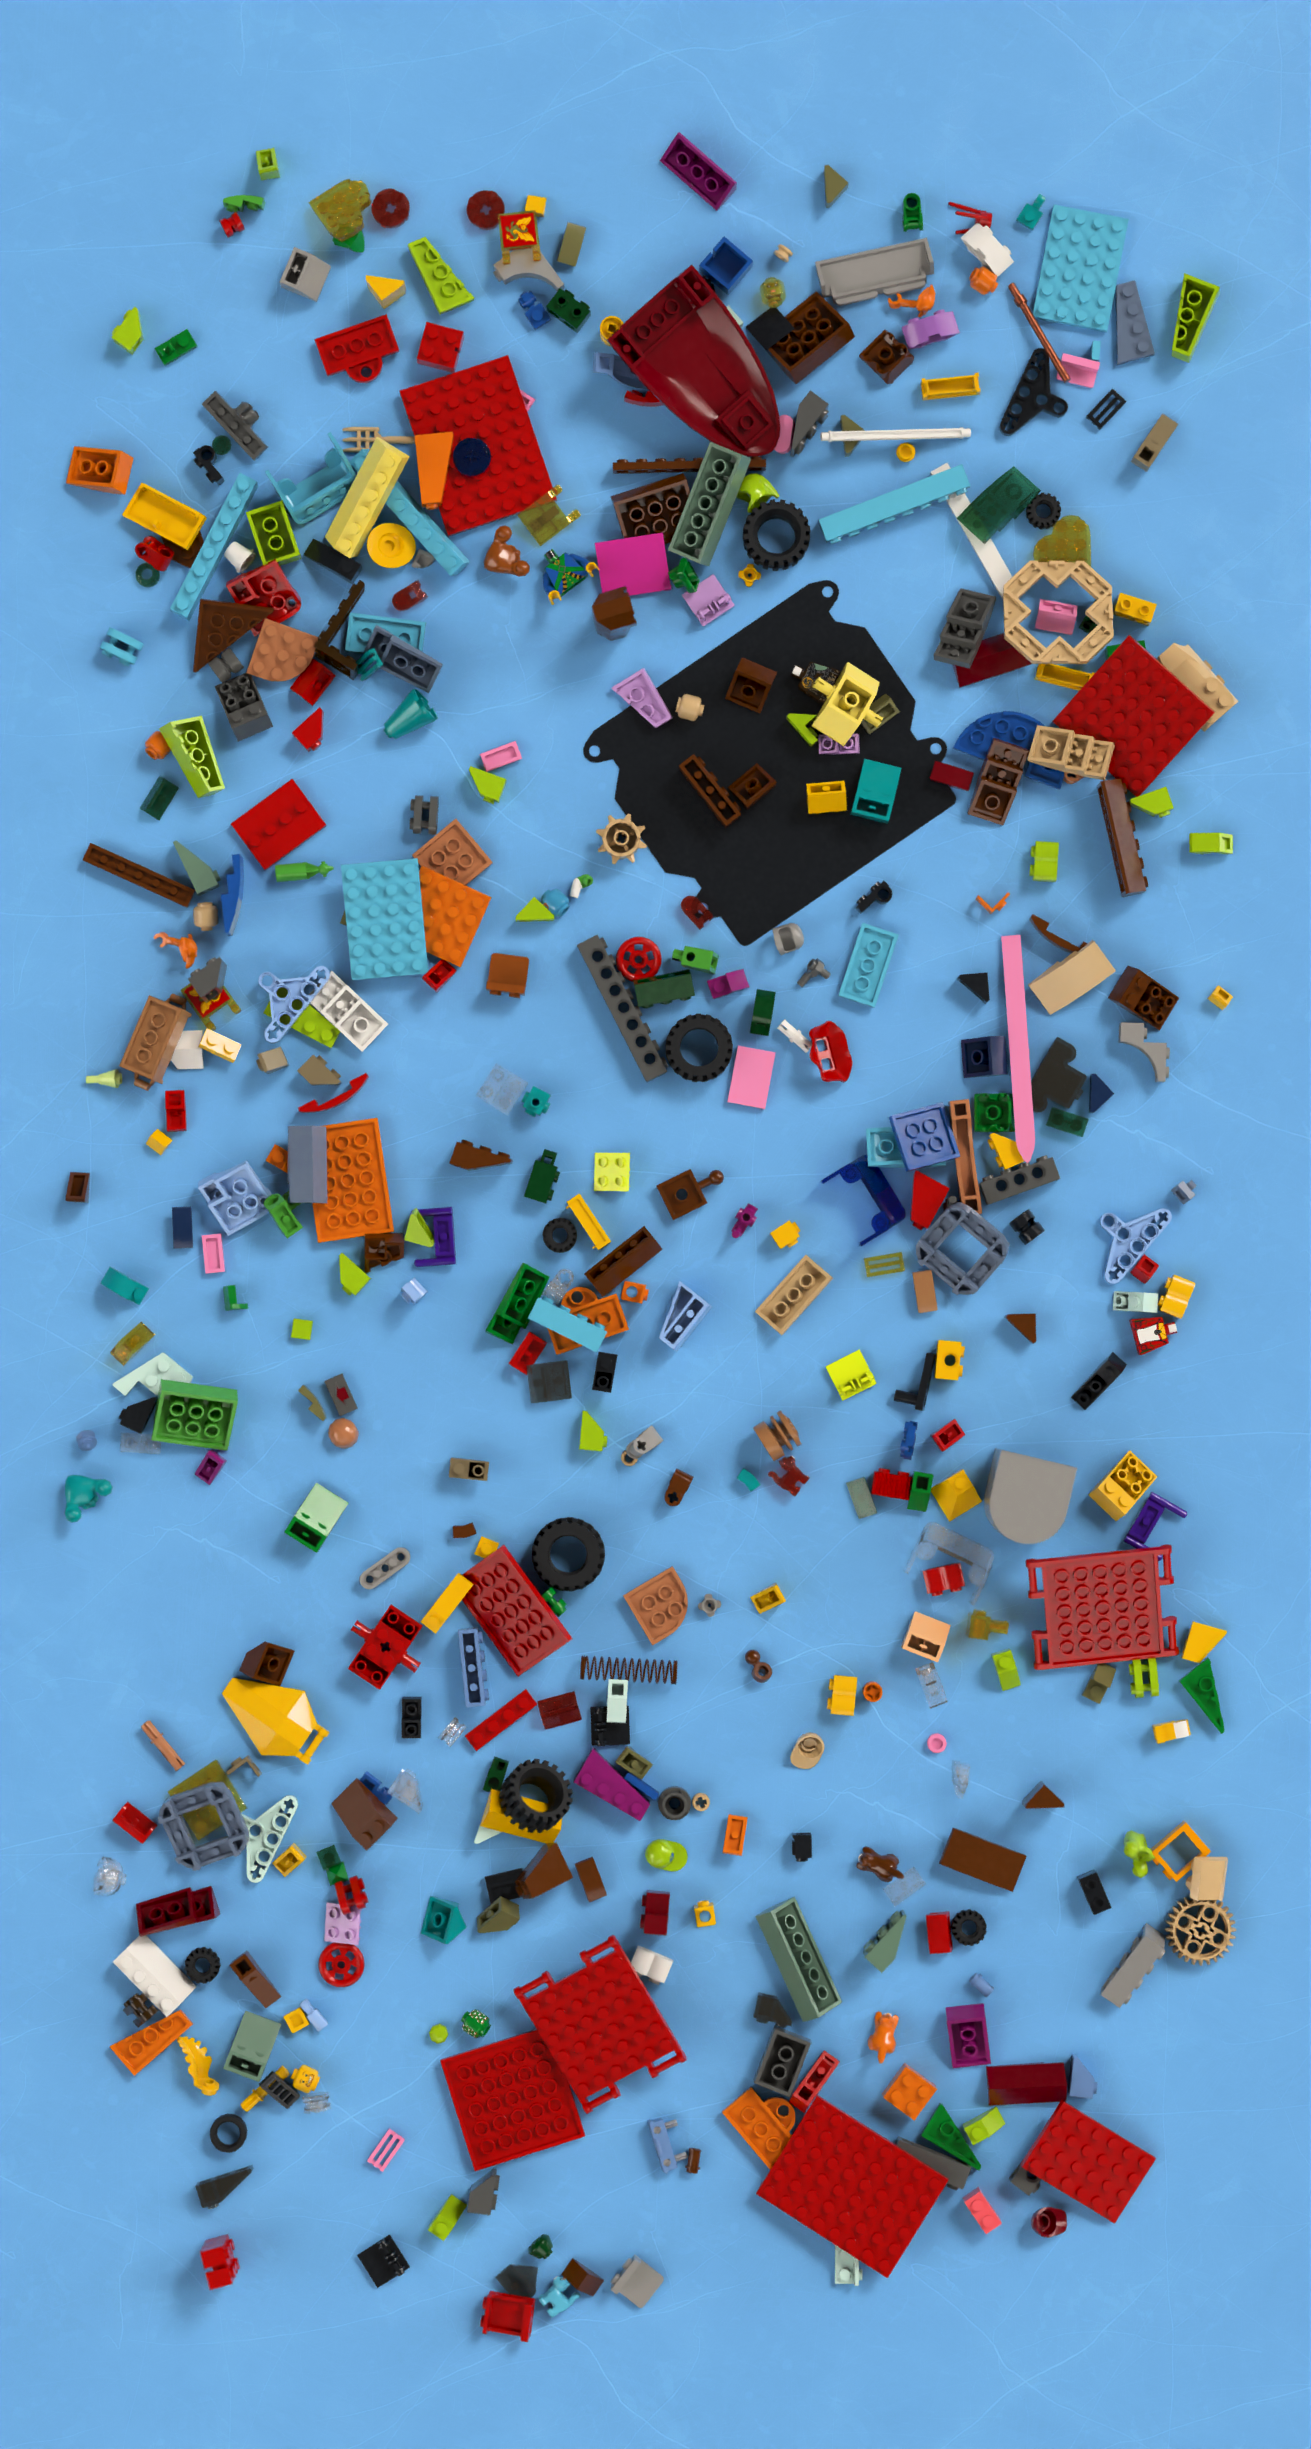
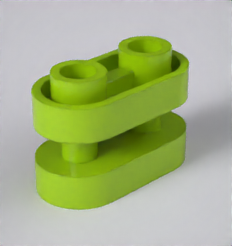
M1148 1658L1147 1664L1141 1665L1140 1659L1132 1660V1664L1128 1665L1129 1675H1133V1683H1130L1131 1695L1135 1694V1698H1143L1144 1692L1150 1691L1151 1697L1159 1696L1156 1658ZM1142 1672H1148V1684H1143Z

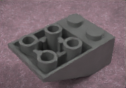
M811 390L798 407L791 457L802 452L806 439L810 440L817 431V425L819 423L822 425L828 417L829 404Z
M244 673L215 686L238 742L273 727L251 674Z

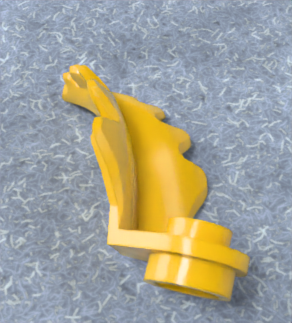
M179 2036L177 2042L183 2048L182 2052L187 2054L185 2060L190 2064L188 2073L194 2080V2086L201 2089L204 2095H215L219 2090V2083L208 2076L212 2058L211 2056H205L207 2048H199L201 2042L196 2041L194 2043V2038L188 2039L187 2036Z

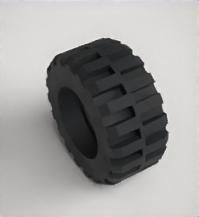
M567 1517L549 1522L540 1530L533 1543L532 1562L539 1578L547 1583L548 1586L560 1591L570 1592L585 1588L600 1574L604 1564L605 1549L600 1534L591 1524L582 1519ZM564 1536L578 1538L586 1548L587 1556L585 1563L574 1572H563L557 1569L551 1561L550 1551L552 1545L556 1540Z

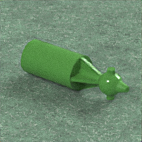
M321 861L319 867L307 862L275 865L277 882L305 880L317 873L327 877L329 871L334 870V867L329 866L325 861Z

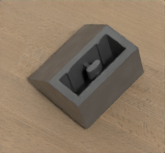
M220 957L210 959L206 963V967L201 970L200 968L196 969L190 974L191 977L188 978L196 992L206 1003L222 993L227 965Z
M492 2169L471 2185L467 2212L490 2215L491 2210H495L497 2194H494V2190L498 2191L500 2175H496L497 2169Z

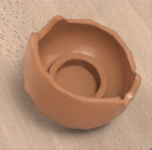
M345 1418L337 1419L330 1424L328 1429L329 1438L336 1447L346 1449L352 1447L357 1442L359 1432L351 1420Z

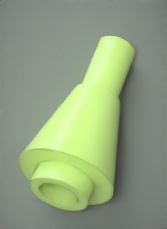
M118 1069L97 1076H86V1083H99L118 1088L119 1084H122V1074L119 1073Z

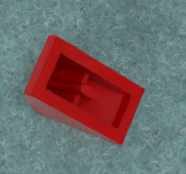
M441 959L422 979L438 993L457 970L447 961Z
M953 1419L930 1436L939 1450L943 1452L962 1438L965 1433L957 1421Z

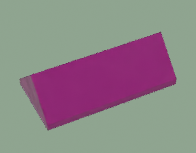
M680 132L677 133L660 159V162L716 211L736 190L737 182Z

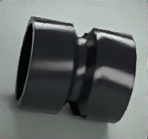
M1029 1209L1009 1223L1015 1232L1020 1233L1018 1237L1024 1245L1045 1231L1039 1222L1034 1221L1035 1216Z

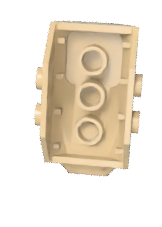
M1173 643L1157 657L1161 664L1215 711L1211 718L1201 727V730L1204 732L1239 702L1224 686L1225 681L1221 676L1215 675L1211 671V665L1206 660L1202 661L1188 644L1182 646Z

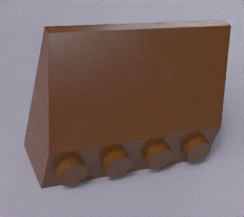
M816 291L785 316L795 329L766 351L782 371L797 384L851 341L855 335L850 324Z
M683 473L610 496L623 538L663 532L664 544L671 542L690 494L687 479Z

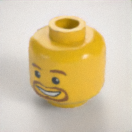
M303 2064L299 2069H294L290 2079L294 2080L293 2087L304 2093H310L311 2090L315 2091L321 2077L318 2076L316 2069Z

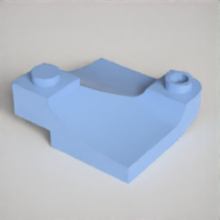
M247 1160L223 1172L213 1173L198 1183V1189L207 1200L209 1209L228 1236L268 1213L261 1199L269 1197L272 1193L262 1184Z

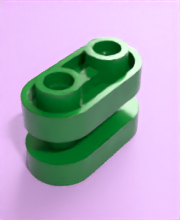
M550 1587L541 1596L551 1606L550 1608L554 1614L559 1617L567 1610L565 1608L567 1604L562 1598L556 1601L553 1598L556 1591Z

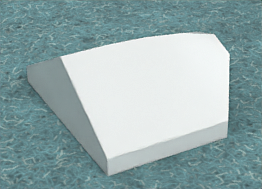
M203 1030L182 1031L171 1059L177 1069H204L203 1049L198 1047L203 1036Z

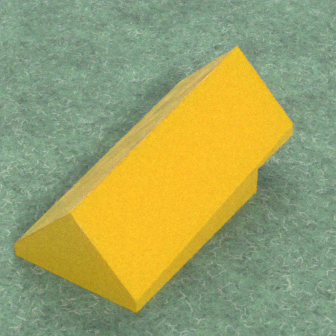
M490 1790L480 1826L546 1844L554 1843L561 1831L562 1818L555 1826L548 1831L545 1829L542 1833H537V1829L530 1833L527 1827L521 1830L518 1828L519 1823L516 1822L513 1825L510 1822L512 1820L510 1815L508 1817L504 1815L507 1809L506 1807L501 1808L500 1803L503 1800L499 1798L501 1791ZM521 1796L523 1801L533 1810L538 1812L548 1810V1803Z

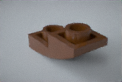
M593 1857L575 1863L587 1900L592 1902L607 1896Z

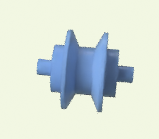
M83 1430L78 1433L76 1441L81 1450L89 1451L95 1448L97 1440L93 1431Z

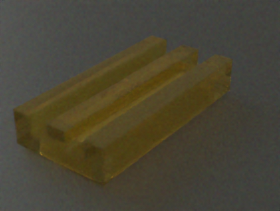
M902 1252L864 1258L867 1277L905 1271ZM899 1257L898 1261L869 1265V1261ZM900 1264V1268L870 1273V1269Z

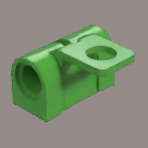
M289 1191L282 1196L280 1194H272L264 1201L265 1208L287 1239L303 1228L291 1211L301 1203H289Z

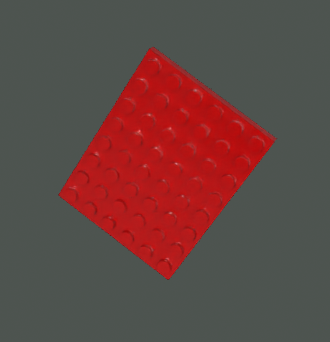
M508 355L399 391L414 435L453 432V445L442 505L438 506L448 537L525 512L527 509L537 508L536 502L543 506L550 500V503L557 501Z
M817 2095L756 2194L888 2278L949 2179Z

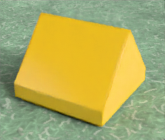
M1217 986L1207 999L1223 1010L1227 1007L1233 996L1220 986Z
M157 1129L150 1135L146 1144L159 1155H162L173 1140Z

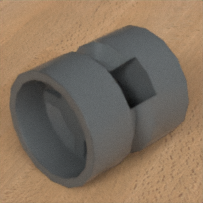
M230 648L222 652L221 659L216 657L208 663L222 683L231 678V672L238 673L244 668Z

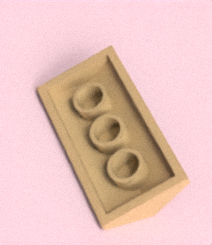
M805 1255L755 1312L779 1334L783 1335L833 1278Z

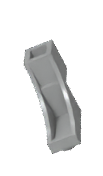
M1119 1023L1118 1043L1129 1044L1142 1051L1153 1066L1155 1082H1165V1079L1169 1078V1067H1166V1059H1169L1170 1048H1166L1167 1043L1144 1042V1039H1147V1028H1144V1023Z

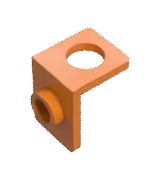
M1008 892L993 908L979 895L976 897V900L992 914L996 909L1000 911L1007 904L1005 899L1010 893Z
M625 1281L621 1299L642 1304L643 1300L647 1301L649 1290L645 1289L646 1285ZM630 1286L636 1287L638 1291L637 1295L633 1298L628 1297L626 1294V1290Z

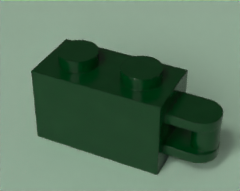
M544 1149L541 1161L535 1160L524 1197L545 1204L547 1200H552L554 1190L551 1188L553 1182L557 1183L560 1172L557 1171L558 1167L553 1166L557 1156L556 1152ZM545 1157L552 1159L551 1164L544 1163Z

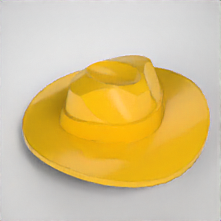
M384 523L376 526L369 533L367 539L368 554L376 564L382 567H401L407 564L415 554L416 543L413 535L408 529L399 524Z

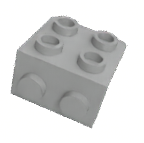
M634 2255L632 2259L628 2258L622 2267L624 2269L621 2273H616L610 2282L612 2283L611 2290L615 2294L620 2292L636 2306L642 2308L662 2284L664 2278L642 2259Z

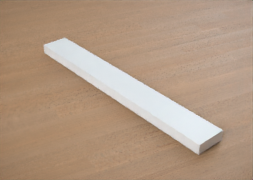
M945 463L931 471V475L950 469L949 464ZM954 493L949 495L950 499L946 500L1003 600V586L1012 578L1010 571L966 494L957 496Z

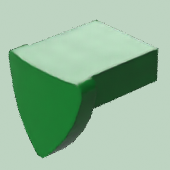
M341 226L332 239L334 244L354 252H364L365 244L362 230Z
M235 1285L223 1286L226 1311L248 1309V1303L237 1304Z

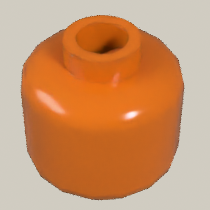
M985 266L976 267L969 277L970 287L982 295H986L989 292L993 293L998 286L996 282L997 276Z
M155 731L145 742L146 753L155 760L157 758L164 759L171 751L160 731Z

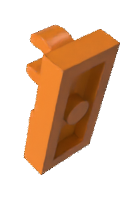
M728 1815L722 1853L742 1856L748 1817Z

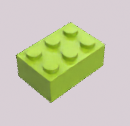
M282 500L246 512L263 565L276 559L279 566L302 559Z

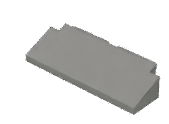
M927 238L815 262L822 297L832 296L833 303L838 306L874 299L878 294L893 295L920 289L927 284L926 275L934 274V261Z

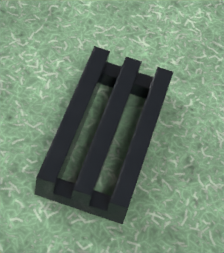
M1112 388L1086 418L1101 430L1126 403V400ZM1112 395H1114L1115 398L1101 411V413L1096 418H1094L1093 415L1098 411V409ZM1119 400L1120 403L1099 423L1100 418Z

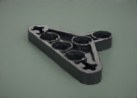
M1037 348L1031 355L1000 423V431L1005 436L1013 435L1042 411L1055 417H1062L1067 412V402L1050 393L1049 356L1045 349ZM1042 353L1045 360H1041L1038 367L1034 366L1037 361L1035 355ZM1035 370L1038 376L1036 379L1031 380L1027 377V372ZM1020 388H1028L1030 394L1027 397H1022L1019 394ZM1044 395L1047 398L1046 404L1039 405L1036 401L1037 396ZM1056 403L1063 404L1064 411L1061 413L1055 412L1054 405ZM1014 404H1018L1021 406L1022 411L1019 414H1014L1011 411V407ZM1010 417L1014 418L1011 427L1014 429L1006 431V427L1003 424H1008Z

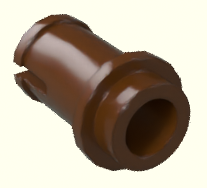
M689 2148L688 2162L685 2165V2168H687L686 2172L698 2173V2170H700V2149Z

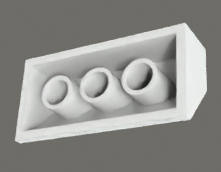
M139 1935L113 1961L166 2017L197 1987L147 1935Z

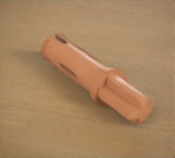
M149 1720L141 1726V1729L150 1738V1743H154L175 1771L179 1770L185 1762L162 1736L163 1733L160 1734Z

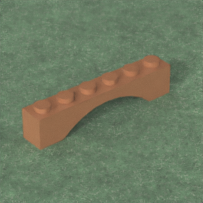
M969 1099L949 1101L951 1129L960 1153V1157L955 1159L959 1199L961 1203L970 1206L978 1214H982L974 1157Z

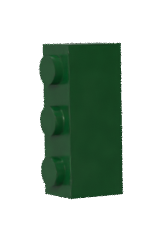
M690 969L633 980L638 1007L649 1008L656 1003L669 1004L672 1003V1000L680 999L684 1001L691 999V996H695Z

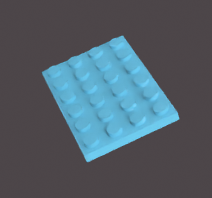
M1059 205L1053 206L1033 309L1035 319L1107 332L1129 219Z
M418 858L341 865L352 980L426 974L428 972Z

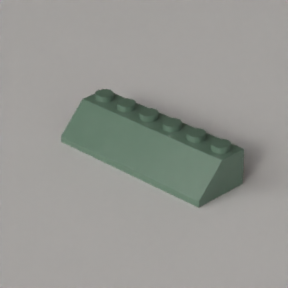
M709 443L668 551L699 564L710 565L751 461L750 457L715 443Z
M795 1897L774 1905L756 1915L755 1917L802 2021L805 2022L819 2018L842 2003Z

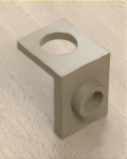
M249 1755L244 1759L237 1758L231 1763L233 1767L226 1772L229 1775L247 1762L258 1777L262 1774Z

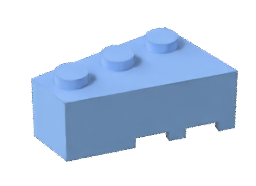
M680 1281L659 1339L676 1352L712 1308L709 1303Z

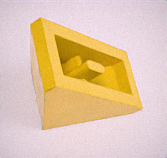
M776 1583L750 1597L759 1614L786 1601Z
M293 1843L272 1864L286 1877L307 1856Z

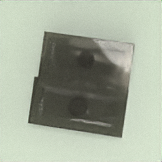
M567 1360L526 1365L531 1403L572 1398Z

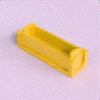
M979 373L929 380L922 378V399L933 400L980 395Z
M1038 664L1034 680L1080 691L1095 673L1092 672L1091 674L1055 664Z
M580 1194L567 1201L568 1206L566 1209L569 1207L572 1209L595 1244L592 1247L593 1249L597 1247L600 1250L611 1242Z

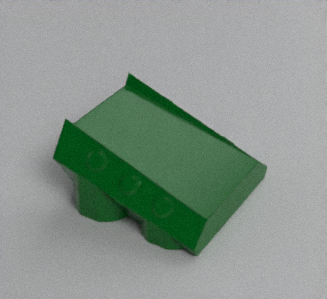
M975 1094L974 1131L1015 1132L1013 1094Z

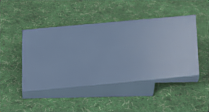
M378 625L375 626L363 652L365 654L368 650L374 648L383 663L380 669L427 693L430 692L443 666L442 663Z
M288 1126L287 1184H289V1203H328L326 1127Z

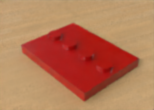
M293 779L231 823L265 871L327 826Z

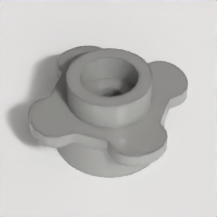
M706 1594L703 1602L698 1604L699 1610L705 1611L709 1617L714 1616L716 1609L721 1607V1602L712 1598L711 1594Z

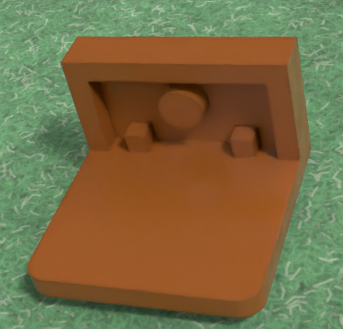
M493 953L491 955L486 990L490 991L491 995L501 996V993H508L509 997L520 998V995L525 996L529 959L522 956Z

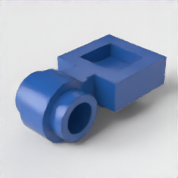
M526 291L520 295L521 298L518 301L523 309L529 308L524 314L534 330L551 320L541 303L534 306V302L537 300L531 291Z
M366 1771L360 1781L384 1805L388 1804L392 1799L393 1792L387 1787L379 1789L378 1787L382 1782Z

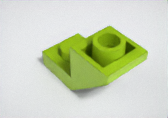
M1190 833L1189 853L1202 855L1209 853L1233 854V835L1225 833Z

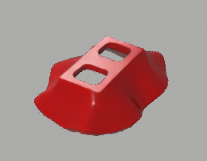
M826 1021L809 1032L812 1043L810 1059L818 1066L823 1081L846 1082L850 1076L853 1063L846 1036L835 1023ZM823 1040L826 1050L818 1051L816 1041ZM822 1059H829L830 1069H823Z

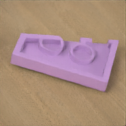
M645 668L611 688L655 728L673 718Z

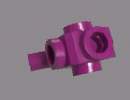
M748 1203L745 1209L740 1208L735 1216L738 1220L731 1230L734 1238L741 1237L747 1226L752 1227L757 1217L754 1215L758 1209Z

